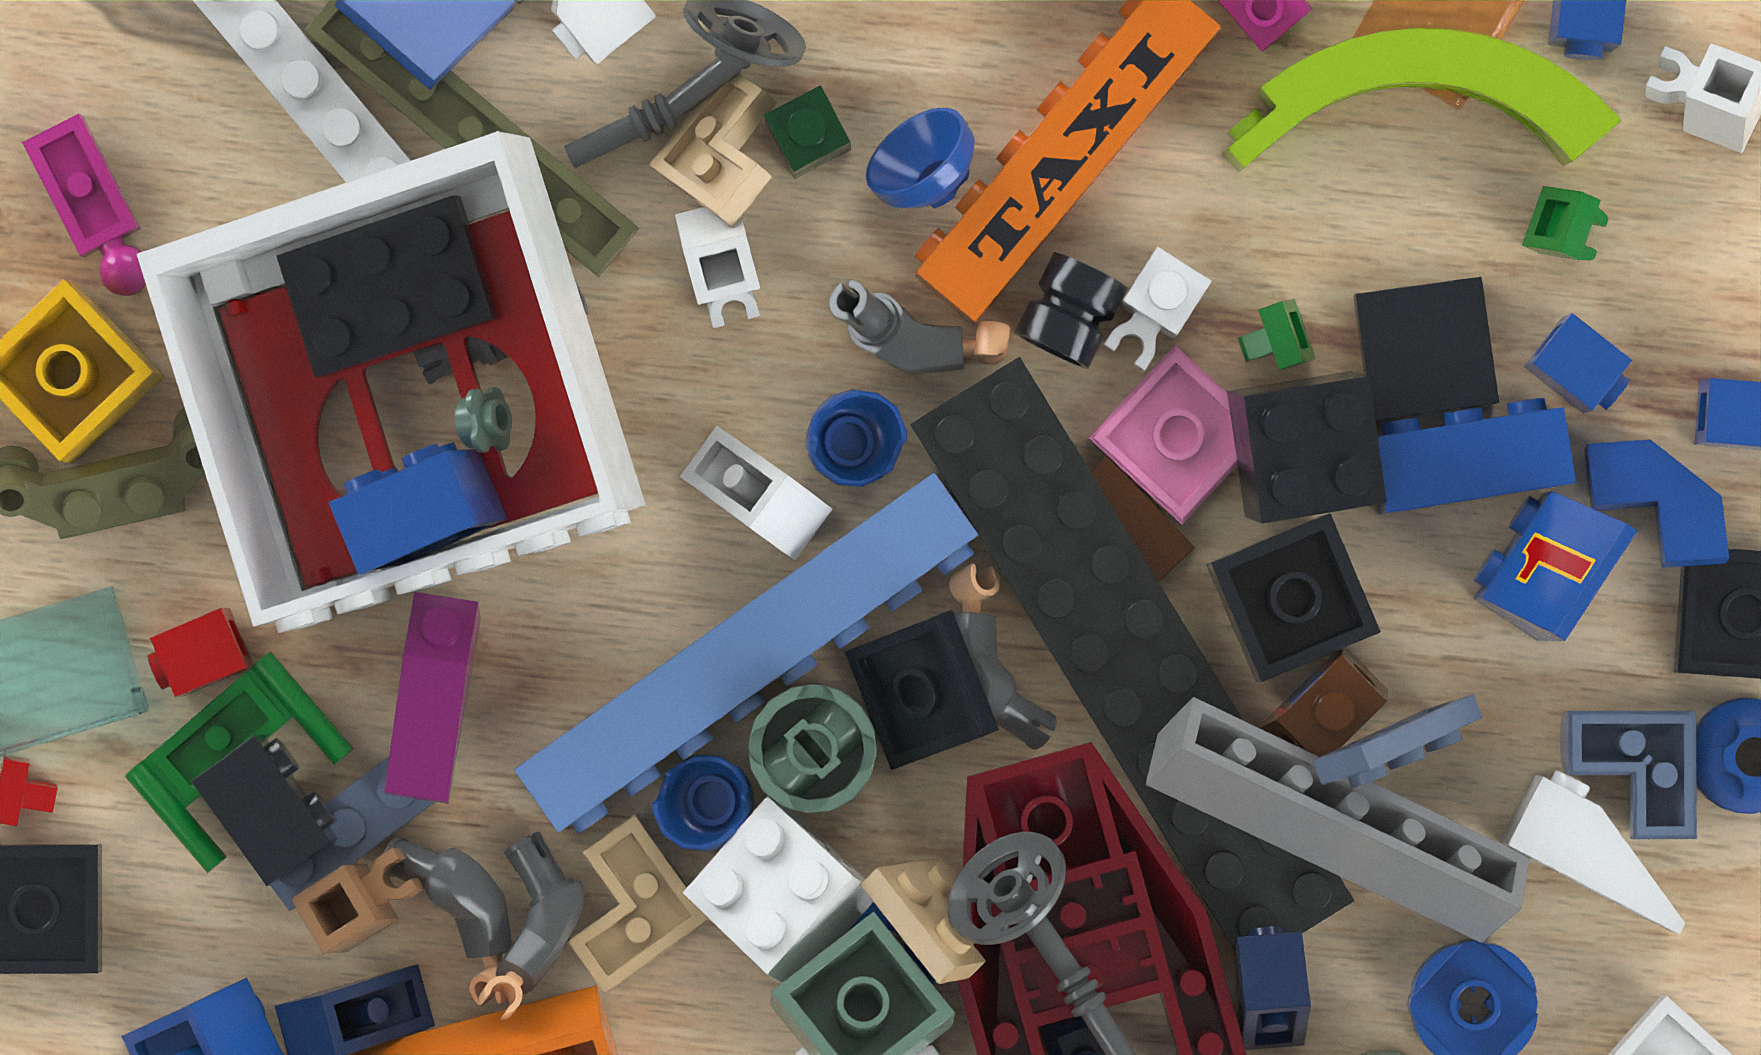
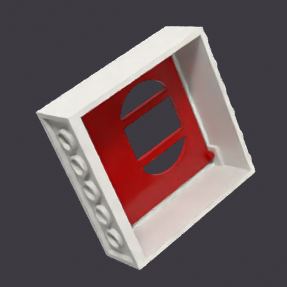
M497 131L137 254L253 627L275 623L278 634L293 629L299 630L333 619L330 610L332 606H335L337 614L369 608L392 600L389 590L391 587L395 586L397 595L428 589L452 581L448 570L455 567L459 576L473 571L476 573L511 562L509 549L516 547L518 556H522L532 552L535 554L571 542L568 530L577 528L580 537L618 528L631 523L628 511L645 506L634 466L529 137ZM452 195L461 197L468 222L508 209L510 210L469 224L499 319L323 378L314 377L286 286L240 300L285 284L276 255ZM225 304L226 306L219 308V311L240 374V378L245 390V394L250 406V410L255 422L260 442L266 457V461L271 473V477L276 489V493L281 505L286 525L292 540V544L297 556L306 588L317 585L316 587L307 590H304L296 561L290 546V542L285 530V526L280 514V510L275 498L270 478L264 463V459L259 447V443L254 431V427L249 415L244 395L238 380V376L218 316L216 307ZM474 337L483 340L503 351L518 366L528 382L535 406V431L528 455L513 477L507 473L501 451H497L494 446H490L488 452L480 453L508 520L485 530L599 494V496L450 544L401 566L385 571L357 574L327 583V581L357 572L328 503L342 495L329 479L322 463L319 449L321 415L328 397L338 382L342 379L346 383L372 469H380L381 472L395 468L367 380L366 369L370 366L442 343L445 346L462 399L466 397L471 389H480L482 392L467 346L468 338Z

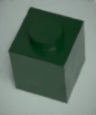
M821 85L764 114L765 123L795 179L851 150V142Z

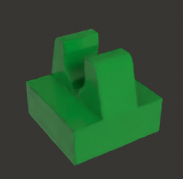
M1543 186L1522 246L1544 255L1574 260H1593L1597 251L1592 247H1587L1585 243L1592 225L1602 227L1607 225L1608 216L1599 208L1601 200L1582 191Z
M1295 299L1281 301L1258 309L1264 328L1238 337L1246 362L1274 354L1279 370L1316 359Z

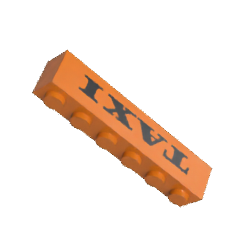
M1127 0L1118 12L1126 19L1125 23L1111 39L1103 32L1094 39L1077 61L1086 68L1070 88L1062 81L1053 88L1037 108V111L1045 117L1029 137L1021 130L1013 136L996 158L1004 166L1003 169L989 185L978 179L956 205L955 209L963 214V216L952 230L946 234L940 228H937L915 254L914 257L922 263L921 267L916 271L915 277L973 326L1218 34L1222 26L1191 0Z

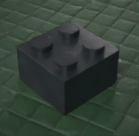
M1347 371L1227 391L1245 517L1264 524L1387 503L1370 377L1368 375Z
M1331 513L1314 518L1206 564L1255 682H1264L1381 632Z

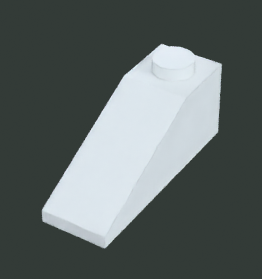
M1557 770L1551 780L1543 776L1534 775L1500 843L1530 857L1532 860L1651 922L1680 935L1685 925L1684 920L1602 807L1585 798L1590 787Z

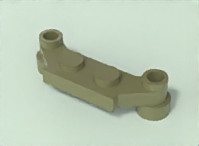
M185 407L177 413L174 419L173 440L167 446L52 472L40 473L36 457L23 447L12 445L0 448V514L7 517L21 515L56 528L60 539L184 512L185 496L205 474Z

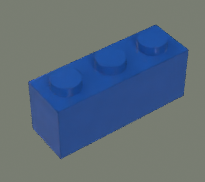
M1537 398L1508 403V416L1483 419L1482 408H1474L1445 413V426L1420 430L1419 418L1382 423V436H1378L1387 503L1377 504L1379 515L1576 483L1564 407L1546 409L1545 398Z

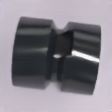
M1053 252L1038 283L1044 292V296L1040 300L1029 301L1014 333L1032 345L1058 358L1089 369L1104 338L1098 325L1100 322L1113 320L1127 291V287L1085 263Z

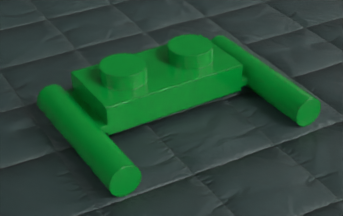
M270 651L144 760L134 766L125 775V778L201 867L209 873L224 861L227 856L186 809L201 797V794L191 782L194 778L254 735L263 734L268 740L289 722L292 717L334 765L354 748Z

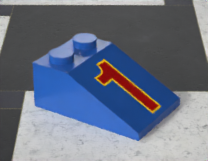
M1553 491L1542 493L1538 500L1528 496L1508 526L1516 534L1504 553L1502 554L1493 549L1476 573L1473 581L1481 585L1473 599L1537 641H1566L1638 530L1625 522Z

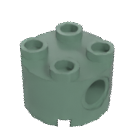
M819 683L793 686L769 700L754 720L748 743L751 771L763 792L785 808L806 813L832 811L854 799L870 779L877 755L874 726L862 705L843 690Z

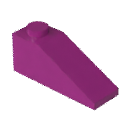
M414 592L403 653L385 794L449 804L481 620L479 603L476 601Z

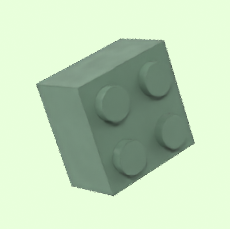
M874 912L771 991L770 1006L809 1055H917L950 1029L955 1017L953 1009Z

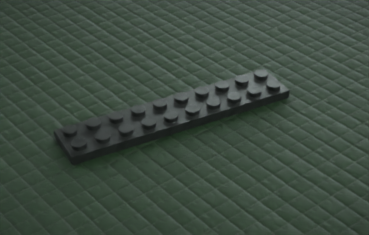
M1021 358L1014 359L912 422L910 426L973 528L978 533L984 546L1235 953L1237 937L1248 936V932L1253 929L1265 926H1279L1285 928L1286 933H1304L1354 902L1340 876L1146 785L1157 734L1193 697L1234 717L1243 719Z

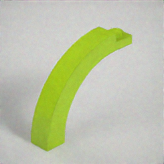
M1410 28L1382 31L1348 39L1317 51L1286 68L1256 91L1258 97L1271 112L1266 117H1263L1256 108L1231 128L1227 134L1234 143L1223 154L1240 172L1289 130L1314 113L1352 96L1396 88H1424L1451 92L1491 106L1519 122L1535 135L1563 166L1576 160L1622 120L1600 96L1574 75L1545 57L1516 44L1483 34L1459 30Z

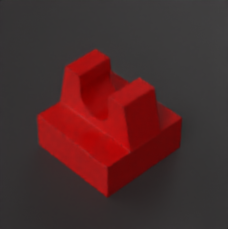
M10 755L3 756L0 771V824L17 827L21 808L53 813L58 790L57 784L27 778L30 765L29 759Z

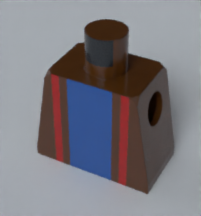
M1345 647L1335 651L1258 728L1321 757L1341 748L1387 702L1388 689Z

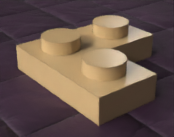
M739 73L695 106L649 166L664 179L732 227L772 178L766 170L740 152L739 149L751 134L758 129L764 119V114L770 112L777 102L762 88Z
M637 814L583 851L619 905L567 942L604 994L709 920L683 894L688 886Z
M939 858L877 867L860 884L936 982L942 984L970 978L986 960L974 947L973 942L968 941L958 933L949 918V895L959 873L950 865L941 862Z

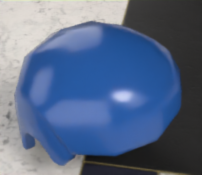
M850 389L833 394L819 405L810 420L806 432L805 447L814 468L833 483L844 486L864 487L892 472L902 446L907 441V430L898 407L882 395L875 392Z
M694 755L675 765V768H671L665 773L657 799L652 803V812L662 835L680 848L691 851L713 852L721 849L752 814L754 792L744 771L722 756Z

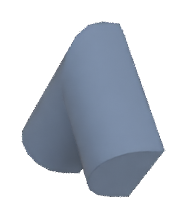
M1565 711L1563 713L1560 729V754L1562 768L1566 775H1630V839H1697L1696 711Z

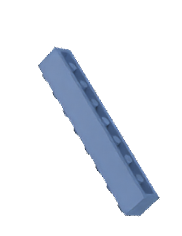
M932 473L515 768L514 771L558 833L572 825L575 831L580 834L609 813L603 801L621 788H624L628 795L632 797L662 776L655 766L662 759L676 750L681 759L684 760L713 740L714 737L707 729L710 725L727 713L734 723H737L765 703L766 700L759 691L775 679L781 677L786 686H789L816 667L818 663L812 656V653L831 640L834 641L840 650L871 628L864 619V616L883 603L887 605L892 613L923 590L916 580L929 570L937 566L941 573L946 575L973 556L975 553L968 543L975 539L978 533L937 475Z

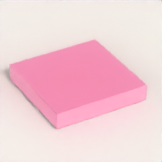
M1176 345L1088 438L1094 446L1105 456H1108L1122 472L1180 525L1193 514L1237 466L1227 392Z

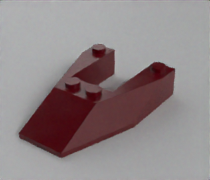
M1092 742L967 776L962 868L982 848L1009 834L1035 832L1050 838L1064 856L1066 876L1062 891L1046 917L1080 967H1089L1091 973L1087 978L1089 980L1096 979L1099 985L1095 991H1104L1107 998L1103 1002L1106 1008L1159 993L1176 1055H1247L1207 912ZM1018 856L998 865L983 880L990 884L999 873L1018 868ZM1042 857L1039 866L1047 874L1050 885L1052 882L1051 866ZM1033 876L1030 885L1035 891L1038 890V881ZM971 902L970 913L972 922L977 928L981 929L987 924L978 914L977 903ZM991 903L992 916L996 917L1001 911L994 903ZM1018 924L1010 925L1008 929H1010V928H1012V927H1014V926H1016V925H1018ZM1027 933L999 944L981 945L974 943V947L986 962L970 978L957 980L977 1055H1045L1037 1027L1074 1017L1071 1011L1075 1005H1066L1063 1000L1067 995L1066 991H1057L1056 985L1059 980Z

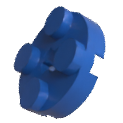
M1474 939L1460 940L1457 943L1445 945L1432 953L1416 972L1407 1002L1417 1036L1434 1055H1517L1532 1037L1538 1013H1536L1538 1001L1535 981L1526 965L1509 950L1495 943H1480ZM1476 986L1482 987L1489 994L1484 1001V1005L1489 1010V1013L1481 1021H1477L1475 1015H1471L1470 1022L1464 1021L1458 1014L1463 1005L1458 999L1460 993L1468 987L1472 993L1475 992Z

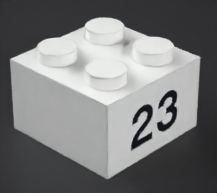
M769 796L761 802L683 892L767 975L782 983L846 934L873 903L872 899L860 885L865 878L796 813L781 806Z

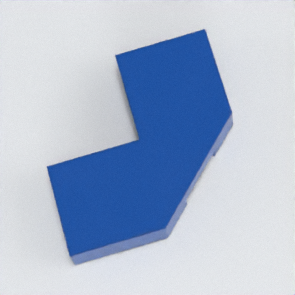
M1651 439L1586 445L1584 452L1591 508L1600 511L1655 507L1662 568L1725 564L1728 561L1729 551L1722 496Z

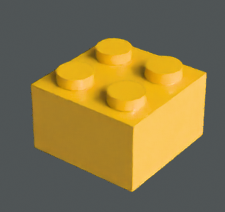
M65 279L54 287L0 339V400L60 462L74 464L165 377L77 284Z

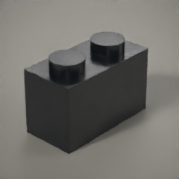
M260 734L248 739L191 782L264 884L269 886L279 881L336 840L337 836L330 826L337 822V819L328 804L316 790L306 795L292 774L299 769V766L281 740L275 738L269 743L266 737Z

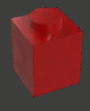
M219 608L151 637L150 640L155 652L147 655L151 671L159 687L162 690L170 687L174 697L189 695L248 670L254 665L230 608Z

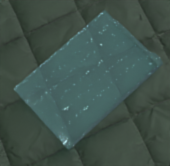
M112 586L0 620V756L149 711L148 701L140 684L125 625Z

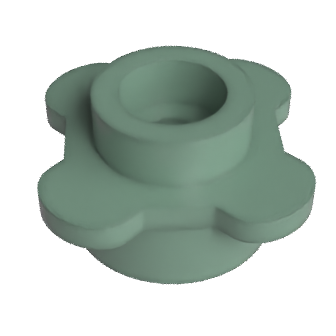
M498 387L488 388L485 394L480 389H471L466 397L460 399L456 406L455 426L458 436L465 446L474 448L478 453L488 452L490 446H494L497 451L506 450L510 443L512 415L508 404L505 402L504 395Z

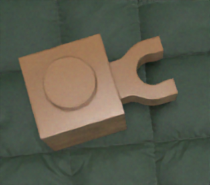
M400 847L391 848L375 860L371 870L368 864L342 865L291 898L322 954L344 953L353 949L399 919L389 902L390 900L408 899L424 890L418 878L409 879L400 887H396L391 882V868L406 859Z

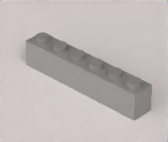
M1193 697L1157 734L1146 785L1480 943L1484 942L1522 908L1530 857L1373 782L1351 788L1346 777L1322 785L1313 760L1319 758L1318 756Z

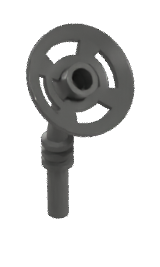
M687 0L683 9L687 23L699 36L716 48L714 53L717 58L665 97L658 93L654 95V103L646 99L641 102L642 109L640 110L633 105L629 107V115L565 145L566 153L574 168L582 166L638 138L646 142L651 139L652 131L657 136L663 134V126L665 125L669 129L677 127V119L738 75L742 69L749 68L751 63L765 66H790L798 63L806 49L803 37L785 19L749 0ZM698 19L709 29L708 33L702 28ZM775 39L781 45L785 54L771 53L768 41Z
M1035 832L1009 834L982 848L962 868L951 888L948 900V913L954 928L968 941L981 945L1004 943L1027 933L1059 980L1056 985L1057 991H1066L1067 995L1063 999L1066 1005H1075L1071 1011L1074 1018L1080 1016L1083 1018L1105 1055H1136L1103 1003L1107 998L1104 991H1095L1099 985L1096 979L1089 980L1087 978L1091 973L1089 967H1080L1046 917L1047 913L1056 903L1065 882L1066 864L1061 850L1050 838ZM1018 856V868L999 873L990 884L983 880L998 865ZM1042 857L1051 866L1052 882L1050 885L1047 874L1039 866ZM1033 876L1036 877L1038 881L1037 891H1035L1030 885ZM971 902L977 903L978 914L987 924L981 929L977 928L972 922L970 913ZM991 903H994L1001 911L996 917L992 916ZM1018 924V925H1016V926H1014V927L1008 929L1010 925Z

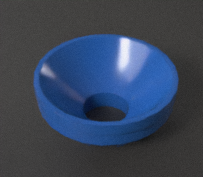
M934 108L909 118L889 133L871 156L866 170L868 186L886 205L894 208H920L930 205L933 208H937L946 204L955 197L959 187L969 178V167L972 162L975 143L973 132L962 115L950 108Z
M1737 698L1724 701L1711 708L1696 725L1697 788L1709 801L1718 807L1735 813L1754 814L1761 812V774L1758 776L1746 775L1738 768L1735 760L1737 748L1744 740L1751 737L1761 739V700L1756 698Z

